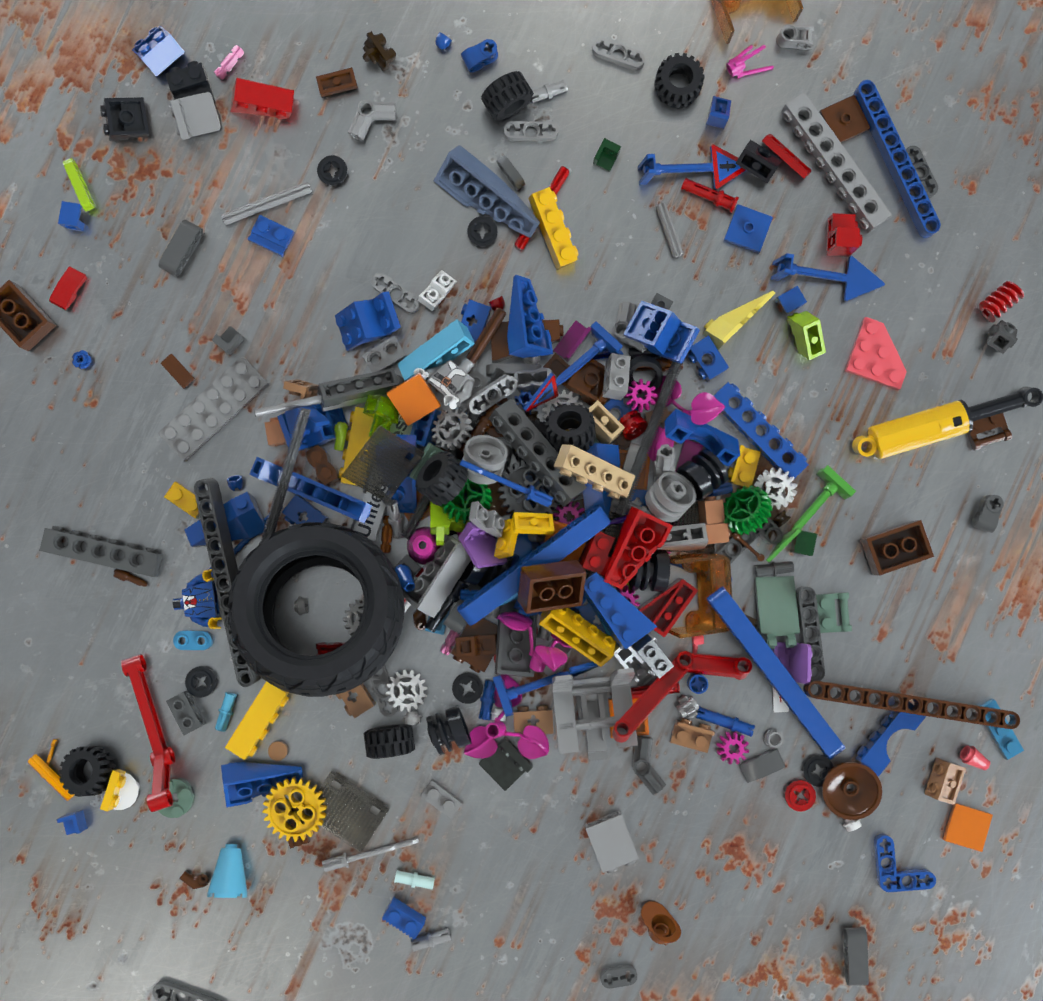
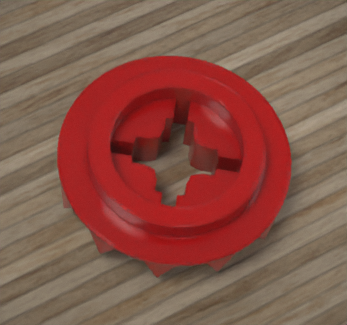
M803 780L793 781L787 786L784 793L788 806L799 812L810 809L816 800L815 789L810 783ZM794 791H804L803 795L806 798V800L801 798L796 800L797 796L795 795Z

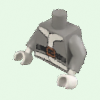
M466 357L459 366L453 361L448 360L444 364L427 370L417 368L414 370V375L420 372L424 380L427 378V381L445 396L444 405L447 406L449 404L451 409H455L456 406L460 407L463 401L471 397L475 380L467 373L475 364Z

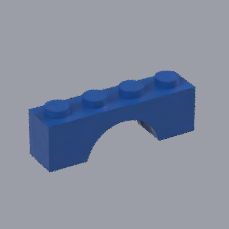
M675 409L664 421L665 436L680 444L687 439L695 440L716 455L722 464L728 467L740 456L737 438L708 424H694L691 421L690 415L678 409Z
M908 702V708L912 709L914 705ZM893 711L881 721V727L870 735V741L866 746H862L858 750V756L855 759L870 767L877 776H880L891 762L886 749L890 736L901 729L915 731L926 716Z

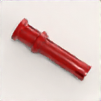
M685 178L681 187L682 190L713 202L716 207L721 206L728 209L730 213L733 212L739 199L737 196L732 197L725 194L723 190L718 192L688 178Z

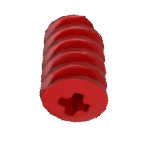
M1006 281L996 291L992 292L991 296H987L985 300L980 302V311L989 322L993 323L996 321L995 317H1001V312L1006 313L1007 308L1013 307V303L1017 304L1019 302L1018 298L1023 299L1024 292L1015 283Z

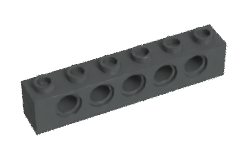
M512 398L493 411L489 417L493 426L501 432L505 440L512 445L517 454L528 464L530 470L539 477L542 484L550 490L563 507L574 501L585 491L586 485L577 482L576 477L572 475L570 477L559 473L560 469L554 467L558 452Z
M52 526V529H44L39 551L150 577H158L163 554L157 553L158 549L146 547V550L138 549L139 545L127 543V546L121 545L119 540L110 538L108 541L101 540L102 536L90 534L89 537L82 536L83 532L71 530V533L64 532L65 528L59 526ZM64 537H66L68 540V543L65 547L62 545V539ZM83 541L86 543L85 551H82L80 548ZM101 546H104L105 553L103 556H101L99 553V548ZM120 550L124 552V557L122 560H120L117 556ZM139 554L143 557L140 565L136 562V557Z

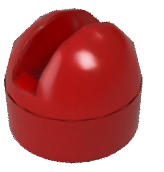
M503 296L489 302L490 307L494 311L497 308L504 309L505 301Z

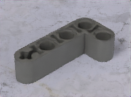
M767 518L768 523H763L762 528L756 529V533L750 531V537L746 542L750 545L759 536L767 544H778L783 539V532L770 518ZM771 530L775 531L777 535L774 541H771L768 537ZM732 535L729 538V542L724 543L709 558V567L714 571L725 570L746 547L739 540H735ZM731 543L736 546L734 554H730L727 549ZM724 555L729 558H723L720 562L722 565L715 566V559H721Z

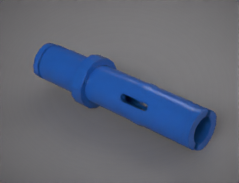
M702 707L697 710L698 715L695 717L697 719L728 728L731 732L737 731L750 737L753 735L754 731L752 730L755 729V725L740 721L737 717L731 718Z

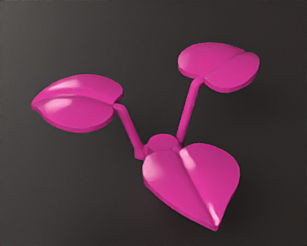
M667 375L662 377V383L653 392L658 395L657 398H654L656 403ZM678 380L674 381L676 384L673 383L675 386H673V390H670L673 392H670L671 394L669 395L671 397L667 399L669 401H666L668 403L665 405L667 407L672 402L679 410L690 415L691 421L697 425H704L710 422L725 408V405L712 394L703 392L693 399L691 403L692 410L684 409L675 402V399L679 398L682 394V388ZM660 426L656 430L658 432L654 434L656 436L654 437L655 439H652L654 441H651L653 443H650L652 448H649L651 450L647 452L652 461H656L657 450L660 449L661 445L668 444L670 447L674 445V441L665 436V428L663 429Z
M505 612L497 616L496 619H499L504 625L513 630L529 631V655L532 656L529 667L533 671L543 672L545 666H548L555 672L567 662V654L558 648H554V646L560 643L563 647H572L552 633L551 637L555 640L550 647L539 645L534 650L533 632L530 626L533 621L529 617L518 612Z
M501 675L507 688L520 686L509 675ZM495 689L494 699L496 700L494 704L497 707H502L497 689ZM522 694L518 695V698L511 700L512 707L520 703ZM503 710L495 718V722L489 723L486 727H475L470 732L472 744L467 745L464 750V754L467 756L488 758L497 751L498 744L495 738L516 736L520 737L518 741L520 754L528 759H536L548 755L549 742L545 733L539 727L533 725L526 726L523 734L507 732L505 724L500 721L505 715Z

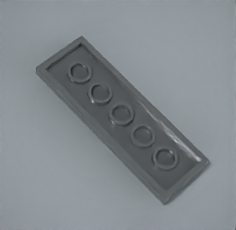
M507 558L506 570L509 569L513 558ZM516 600L499 606L498 615L505 612H518L519 610L513 608ZM538 613L537 615L529 616L533 621L530 626L533 632L534 650L536 647ZM498 619L495 674L534 677V671L529 667L532 658L529 655V631L513 630Z

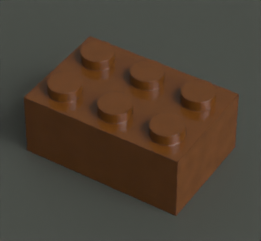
M8 280L0 287V327L19 348L30 351L57 325L18 284Z
M921 520L911 521L860 539L872 575L876 576L934 557Z
M578 560L521 567L518 602L526 614L582 606L586 571Z

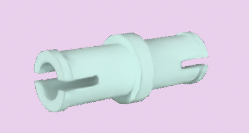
M397 870L394 883L411 885V888L416 886L433 890L435 877L418 875V872L413 874Z

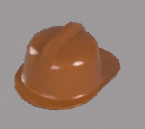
M654 901L643 905L641 917L648 928L650 938L655 943L664 944L665 946L676 942L681 936V929L668 910L662 904Z

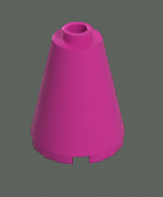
M430 527L416 529L407 541L409 556L415 562L422 565L433 561L435 552L441 547L436 546V535L430 534ZM422 541L426 543L425 549H421Z

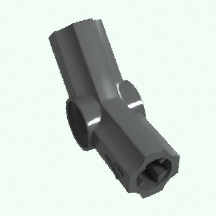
M637 736L638 746H635L632 768L652 795L660 792L666 784L650 765L653 738ZM640 762L646 763V768L643 771L636 769L637 764Z

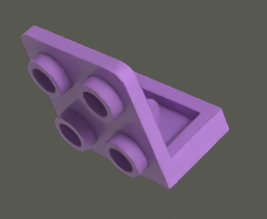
M472 522L465 525L458 538L475 567L497 566L507 562V558L498 559L494 556L497 542L493 535L481 530Z
M777 642V646L771 650L793 679L798 683L810 684L812 677L811 645L797 643L794 648H786L785 642Z

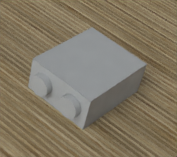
M621 811L585 824V829L603 873L615 872L619 866H630L639 859Z

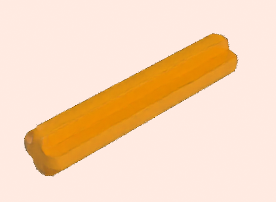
M34 754L28 760V763L66 801L75 795L69 794V790H65L62 787L64 783L60 782L61 777L37 754Z

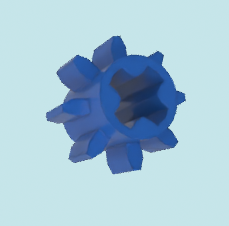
M521 390L519 397H514L515 402H517L516 404H520L523 410L532 398L531 391L523 392Z

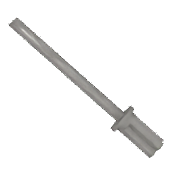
M416 837L347 857L345 852L342 856L322 861L323 870L328 872L342 867L349 868V862L419 843V839Z

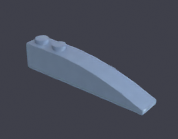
M461 145L449 151L433 181L463 205L471 206L477 209V212L487 214L493 217V220L499 223L503 222L509 228L529 238L532 237L540 222L518 195L492 170Z

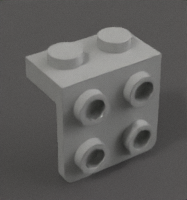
M210 92L170 101L169 110L171 116H175L177 122L175 130L182 140L216 132L221 129L214 100Z

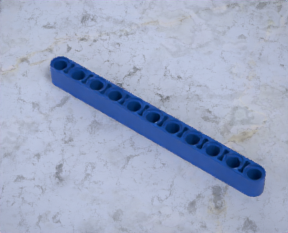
M721 586L706 598L825 756L831 761L846 748L726 589Z

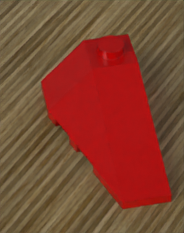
M632 506L623 523L603 581L622 589L636 575L638 569L650 560L651 555L664 545L673 525Z

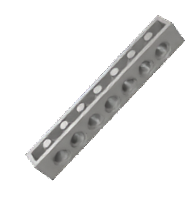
M802 92L786 103L782 109L784 119L791 123L794 133L797 137H801L806 150L813 154L816 164L823 168L828 181L835 185L838 195L848 203L850 212L856 214L860 226L869 233L892 216L891 212L807 94ZM798 115H804L806 120H801ZM809 130H814L817 136L811 135ZM820 145L826 146L828 151H823ZM831 160H835L839 166H833ZM842 176H847L850 182H845ZM853 191L859 192L860 198L854 196ZM864 206H868L871 209V213H867Z

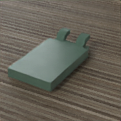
M794 576L756 577L754 580L760 635H766V643L771 649L777 646L776 636H785L786 648H794L797 645L795 634L800 633Z

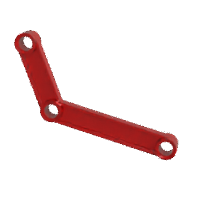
M688 651L680 652L671 662L674 667L660 679L657 678L619 721L615 723L612 730L614 740L620 743L627 741L687 673L732 677L743 680L752 670L751 661L745 657L731 658L693 654ZM680 660L687 661L688 665L681 664ZM738 666H743L746 671L739 670ZM624 728L627 733L624 735L620 734L617 729Z
M140 654L122 660L121 667L124 675L130 677L153 751L150 753V760L153 766L152 793L147 795V805L151 812H155L173 805V797L169 790L171 764H174L176 759L173 749L167 747L144 671L147 670V664L143 655Z

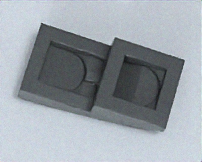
M775 749L760 754L757 758L742 762L740 767L747 783L785 768V764L779 750Z

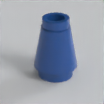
M404 564L396 566L394 570L398 575L401 587L406 592L414 590L415 584L410 567Z

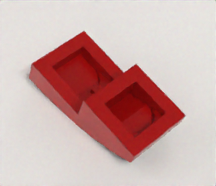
M69 266L54 288L49 302L67 310L77 298L76 292L87 280L86 275Z

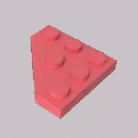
M864 317L845 371L900 390L907 371L884 323Z

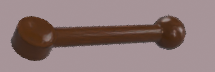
M737 532L733 533V538L739 540L748 548L758 561L765 559L764 555L755 551L740 537V534Z

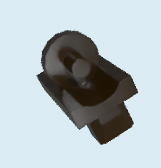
M371 31L366 35L367 40L364 42L363 50L365 53L363 54V59L365 62L372 61L373 64L377 63L381 70L385 71L388 69L389 63L395 60L396 52L393 48L384 50L383 46L386 44L384 35L382 33L374 35Z

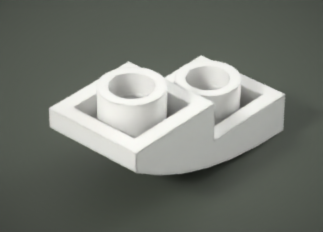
M441 270L431 280L430 285L419 295L417 301L433 311L457 281Z

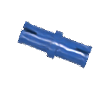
M485 680L483 696L480 697L481 709L479 719L491 720L490 712H492L493 703L496 700L494 699L496 686L493 680Z

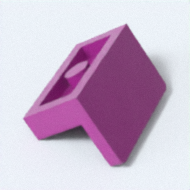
M575 320L553 352L566 362H569L591 333V328H586Z

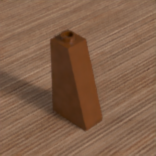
M559 319L542 320L545 330H549L552 344L560 342V336H564L563 325L559 323ZM509 321L501 322L491 338L492 363L516 357L509 355L507 340Z

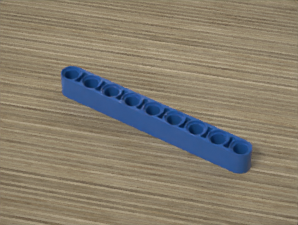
M863 80L854 91V95L869 123V131L918 234L923 238H929L939 231L941 226L940 220L875 84L871 80ZM861 89H865L868 94L862 93ZM869 106H873L876 111H872ZM877 123L883 124L884 128H880ZM885 139L890 140L892 145H888ZM893 156L898 157L900 162H896ZM901 173H905L908 176V180L904 179ZM910 190L916 193V197L910 194ZM918 207L924 210V214L918 211ZM926 224L931 225L932 231L926 228Z
M599 504L591 507L458 606L457 611L469 626L477 623L519 592L521 567L561 561L607 527L611 520Z

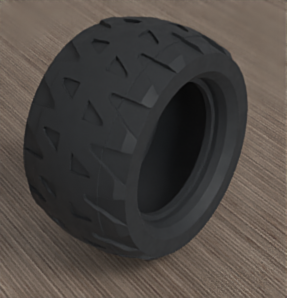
M321 522L292 525L263 539L239 566L230 589L228 602L229 625L237 650L247 665L259 677L271 685L286 692L307 697H324L344 693L356 688L374 676L385 665L397 646L403 628L402 624L405 613L404 596L398 575L384 552L371 542L370 539L355 530L341 525ZM332 566L343 569L360 582L364 596L363 615L355 633L342 646L325 654L310 656L287 650L279 640L273 622L275 601L284 584L297 573L311 567Z

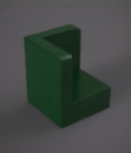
M604 138L594 157L593 164L610 172L620 153L621 146Z
M801 531L792 540L790 553L813 556L817 534Z

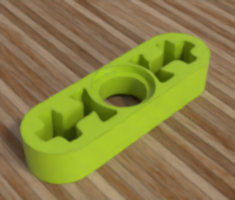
M73 158L63 161L81 206L86 212L94 209V201L77 163Z

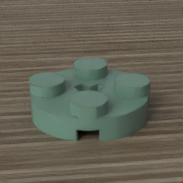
M181 778L170 779L169 790L172 795L174 793L177 794L176 797L179 801H175L170 807L158 810L163 816L179 818L191 809L194 803V794L191 785L186 780Z

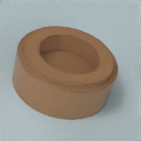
M280 740L273 742L268 748L269 757L275 761L284 759L288 754L287 744Z

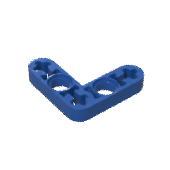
M878 834L875 837L874 849L877 882L881 889L886 892L926 890L935 886L936 877L929 870L897 871L892 838L886 834ZM883 839L888 842V844H885V851L888 853H884V848L880 845ZM884 858H889L891 861L890 866L887 868L881 866V861ZM925 875H927L930 878V880H927V883L923 882L922 880H916V877L918 879H924ZM905 876H910L912 879L911 884L908 886L902 884V879ZM888 878L891 881H897L899 886H897V884L893 882L889 883L887 887L885 884H883V882H886Z

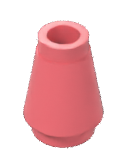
M967 745L960 751L959 757L963 763L984 771L989 768L990 761L974 746Z

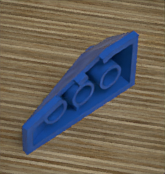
M519 275L513 277L507 333L509 355L521 358L553 354L551 335L549 330L544 328L542 322L544 316L543 313H539L536 306L538 299L531 280Z
M397 434L376 443V464L381 470L383 480L390 491L391 499L398 502L400 513H415L414 511L417 509L416 480L409 476L417 463V435Z
M594 443L593 446H589L590 449L586 452L620 468L619 445ZM585 484L587 487L583 492L585 512L599 504L609 517L612 498L608 496V492L604 490L603 492L592 489L591 484Z
M245 492L223 504L232 542L239 539H252L265 532L263 531L266 528L265 521L255 497L249 492ZM201 520L184 529L191 547L206 545Z
M250 762L221 765L226 807L253 802L252 798L260 795L265 797L273 786L277 788L276 784L279 781L284 785L285 778L291 782L292 778L295 777L296 781L299 782L303 777L302 767Z

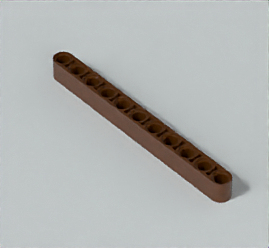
M811 680L810 684H804L803 691L808 697L1006 729H1015L1020 724L1019 715L1008 710ZM816 684L818 691L813 695L810 689L812 685ZM835 687L837 695L832 698L830 690ZM854 690L857 696L854 700H851L849 694ZM872 693L876 696L874 703L869 701V696ZM893 696L895 703L893 706H889L888 700ZM912 699L914 707L909 709L908 702ZM929 703L933 704V710L931 712H928L927 706ZM949 706H951L953 710L950 715L947 714V708ZM968 709L972 711L970 718L966 716ZM987 712H990L991 718L989 721H987L985 717ZM1007 715H1009L1010 722L1008 724L1005 723V717Z

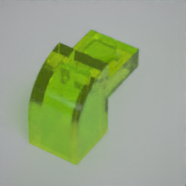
M368 395L363 413L374 418L369 437L385 440L388 438L391 424H398V411L391 400L380 395Z

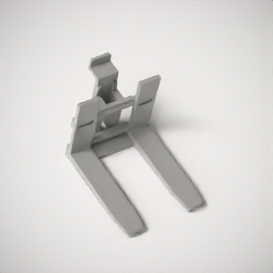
M634 668L616 670L610 677L573 680L572 675H563L552 678L559 754L579 752L577 731L584 730L586 731L589 761L608 758L605 728L614 727L615 723L633 705L630 683L635 675ZM609 692L612 694L614 716L610 717L607 697ZM597 694L598 701L587 702L586 695ZM573 696H576L579 720H575ZM624 728L617 729L620 734L624 735L627 733ZM636 730L627 741L618 742V748L638 746Z

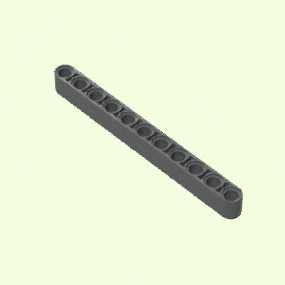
M201 479L194 484V493L236 679L240 686L249 687L259 681L261 677L247 665L244 658L240 655L234 643L229 625V595L238 567L223 500L216 479Z

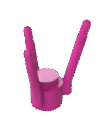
M750 45L736 57L726 63V67L731 77L736 76L739 79L746 75L772 70L774 68L773 65L743 72V69L746 68L744 61L765 49L766 45H762L744 56L753 48Z

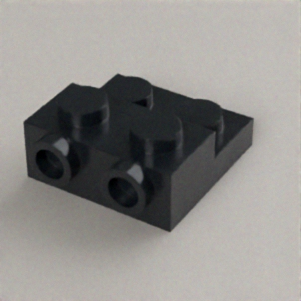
M192 61L185 68L173 67L169 69V73L165 74L174 99L210 92L214 104H216L205 67L202 63Z
M143 97L104 98L103 105H100L101 117L106 118L103 130L104 135L109 136V141L129 140V137H149Z

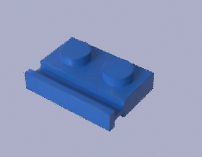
M259 214L247 239L283 257L295 232Z

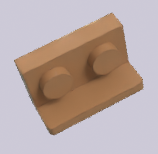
M295 379L284 381L283 389L289 390V394L301 395L300 399L317 396L319 385Z
M681 718V721L675 719L669 742L708 753L711 738L714 736L715 731L707 724L700 723L698 726L692 724V720Z
M936 758L925 795L955 805L966 768Z

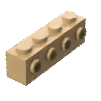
M562 445L554 464L555 468L560 469L559 473L568 477L572 475L576 477L577 482L582 484L589 483L592 485V489L599 492L604 490L608 492L609 497L619 500V497H628L635 479V475L573 445Z

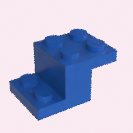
M389 291L382 292L370 300L355 301L335 315L336 324L339 327L346 351L353 350L364 343L381 341L401 328Z
M641 300L623 335L642 343L651 353L682 364L700 330L696 326L682 322L673 311Z
M320 404L312 405L330 421V424L323 426L322 431L312 433L310 430V434L304 435L299 451L312 449L317 445L322 446L335 440V425L338 422L347 423L342 408L323 412ZM284 413L277 417L287 446L290 447L289 442L293 440L290 439L293 434L289 432Z

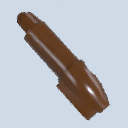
M114 570L113 576L122 581L127 580L138 586H148L144 579L128 571Z

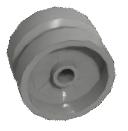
M477 435L467 441L462 460L502 477L508 451L505 444L499 439L489 435ZM467 470V479L474 483L489 485L497 482L475 471Z
M670 471L663 473L646 492L645 496L646 505L650 512L665 522L678 521L696 500L695 489L690 481L684 476Z

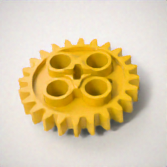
M295 777L292 778L291 782L285 778L284 785L279 781L276 784L277 788L273 786L270 789L272 793L266 795V798L269 800L263 802V805L267 806V808L262 813L268 815L264 818V821L270 820L267 828L274 827L272 834L280 832L279 839L286 835V841L293 837L294 842H297L300 836L304 841L306 834L312 837L313 831L318 832V825H323L324 821L320 818H325L327 815L322 812L327 809L326 805H322L326 798L319 797L322 791L316 792L315 790L318 785L316 784L311 787V780L305 784L303 777L299 782L296 781ZM294 792H299V793H301V794H302V799H301V800L296 799V798L294 797L293 793H294ZM277 803H284L286 809L280 810ZM292 807H293V808H296V807H297L299 810H298V811H296V810H295V811H292L291 809H292ZM304 809H311L313 815L307 816L304 813ZM288 819L295 820L296 826H290L287 822Z

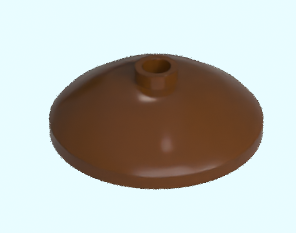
M845 762L835 766L828 772L823 781L822 795L827 807L835 815L843 819L858 820L869 816L877 809L882 799V785L877 774L870 767L858 762ZM853 784V788L847 789V785Z

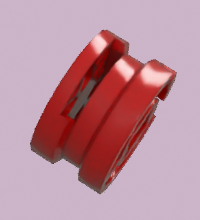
M637 410L628 412L619 420L625 427L623 436L627 440L639 437L648 426L647 421L642 418Z
M316 643V649H318L316 655L331 652L342 646L343 643Z

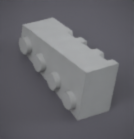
M449 536L444 542V546H441L435 552L433 561L427 562L422 567L424 571L418 578H413L414 590L406 592L403 589L404 599L417 610L433 618L440 611L444 601L450 595L458 579L461 578L467 565L471 562L462 543L452 536Z

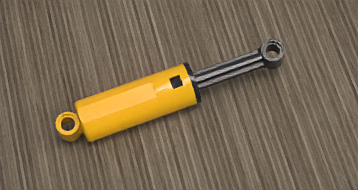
M1022 387L1017 393L970 407L962 399L871 426L868 428L867 437L858 436L853 440L852 449L856 454L865 457L874 454L878 459L886 458L972 432L973 421L1020 407H1036L1042 403L1043 393L1038 388ZM1031 392L1032 398L1028 401V394ZM866 441L867 448L862 451L861 445Z

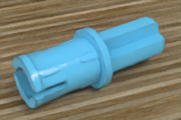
M225 692L222 706L218 709L220 713L215 726L216 730L221 732L227 730L230 717L234 714L232 710L237 698L236 694Z

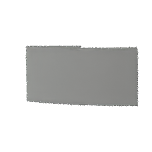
M479 501L471 502L469 520L481 530L498 538L502 537L505 526L504 519L495 510L487 511Z

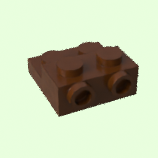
M591 359L571 376L566 388L582 396L580 400L591 406L597 400L604 406L608 399L603 397L605 366Z

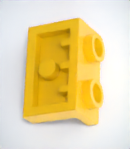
M739 445L740 456L733 462L732 467L728 468V482L749 488L753 484L761 452Z

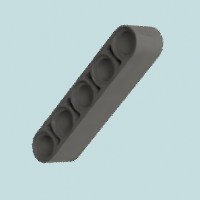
M801 586L796 589L800 628L799 639L800 643L810 644L811 648L815 649L816 654L811 658V669L816 667L818 674L815 677H811V680L821 681L825 676V666L816 593L811 587ZM804 590H807L809 593V597L807 600L804 601L801 597V593ZM809 609L811 617L806 620L803 614L805 610ZM811 628L814 633L813 636L808 639L806 637V631Z

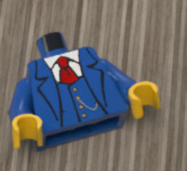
M212 569L203 571L202 574L197 575L187 583L186 588L182 589V598L173 599L174 610L184 609L185 617H190L192 622L203 627L221 629L217 625V621L222 620L215 581H213L214 578L211 576Z

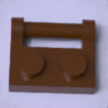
M1003 413L973 421V430L967 433L974 451L988 444L1012 439V433L1008 429ZM999 427L1000 433L982 439L977 438L976 434Z

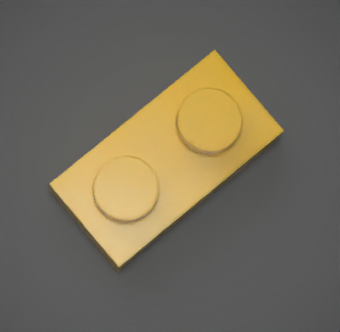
M175 481L164 498L197 519L199 511L195 494Z
M514 512L512 515L514 533L553 535L554 533L553 514Z
M512 518L504 520L505 526L502 537H499L497 540L494 556L498 559L511 557L514 554L518 533H514Z
M121 769L112 771L100 807L101 810L110 811L117 807L120 796H118L120 788H123L126 782V777H124L126 771Z

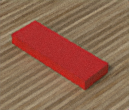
M772 134L764 137L762 142L803 179L811 173V169Z

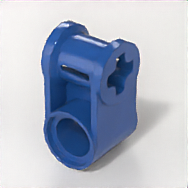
M486 39L475 46L465 49L461 53L470 73L477 72L482 67L497 60L498 51L495 41Z

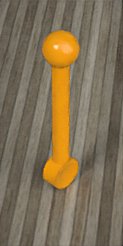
M53 739L51 743V749L46 761L48 766L58 744L57 739Z

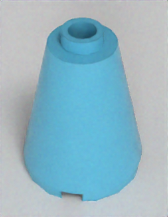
M225 844V848H221L207 897H212L213 893L215 898H237L240 894H242V898L247 897L241 848H237V844Z

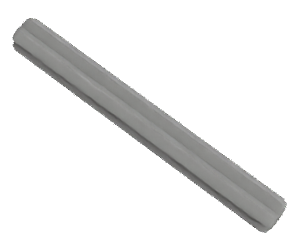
M305 182L221 215L223 223L228 225L309 194L312 190L309 183Z

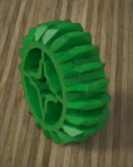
M467 479L460 493L452 501L440 507L443 508L444 514L448 513L449 519L455 517L456 523L462 520L463 524H465L466 520H469L471 502L479 501L486 510L491 508V490L488 488V485L477 484ZM465 493L467 494V495H466V498H467V499H466V503H464V499H463L464 496H465Z
M751 485L749 488L743 486L742 490L737 488L735 493L730 492L731 496L726 497V502L723 503L724 523H728V529L733 533L737 532L740 535L743 533L749 535L750 531L756 533V529L762 528L763 523H768L767 518L772 517L771 499L759 487L755 488Z

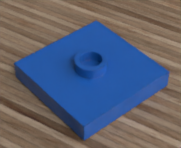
M737 204L724 241L759 254L773 217Z

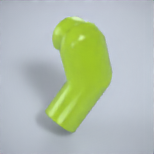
M338 422L334 427L336 438L334 449L338 451L344 450L348 425L345 422Z

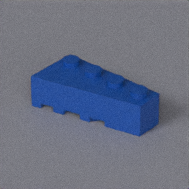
M597 572L592 573L585 579L583 595L620 649L626 650L657 627L614 587L604 582V579Z

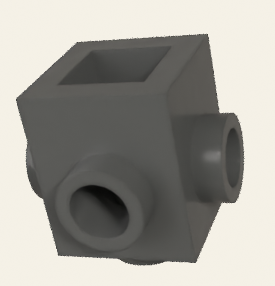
M1001 320L997 325L993 324L989 329L987 344L1004 354L1009 347L1012 348L1017 342L1018 330L1013 324Z

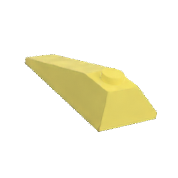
M771 291L718 317L715 321L711 319L704 326L706 330L703 332V335L705 337L709 335L719 350L773 297L775 292Z

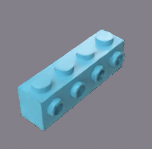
M456 319L397 364L404 381L414 376L415 369L422 368L427 370L444 364L448 360L452 361L475 343L467 326Z

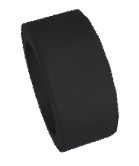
M641 355L630 361L628 386L632 387L631 382L635 381L633 378L634 370L641 366H649L654 369L655 378L650 381L648 387L655 386L656 389L659 388L663 377L660 363L648 355Z

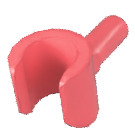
M694 634L692 636L693 654H697L698 645L704 644V636L702 634Z

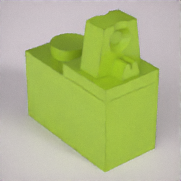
M808 311L796 312L793 315L787 316L788 324L791 326L792 334L795 336L798 353L808 360L826 353L820 319Z
M430 501V534L436 535V546H444V535H449L450 530L462 532L470 520H466L465 524H463L462 520L456 523L455 517L449 519L448 513H443V508Z

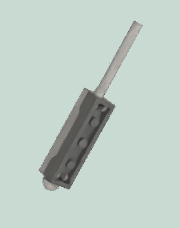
M391 368L319 383L317 396L254 409L255 417L314 404H320L324 412L388 398L387 392L393 389L392 386H398L404 380L400 375H396L394 369Z

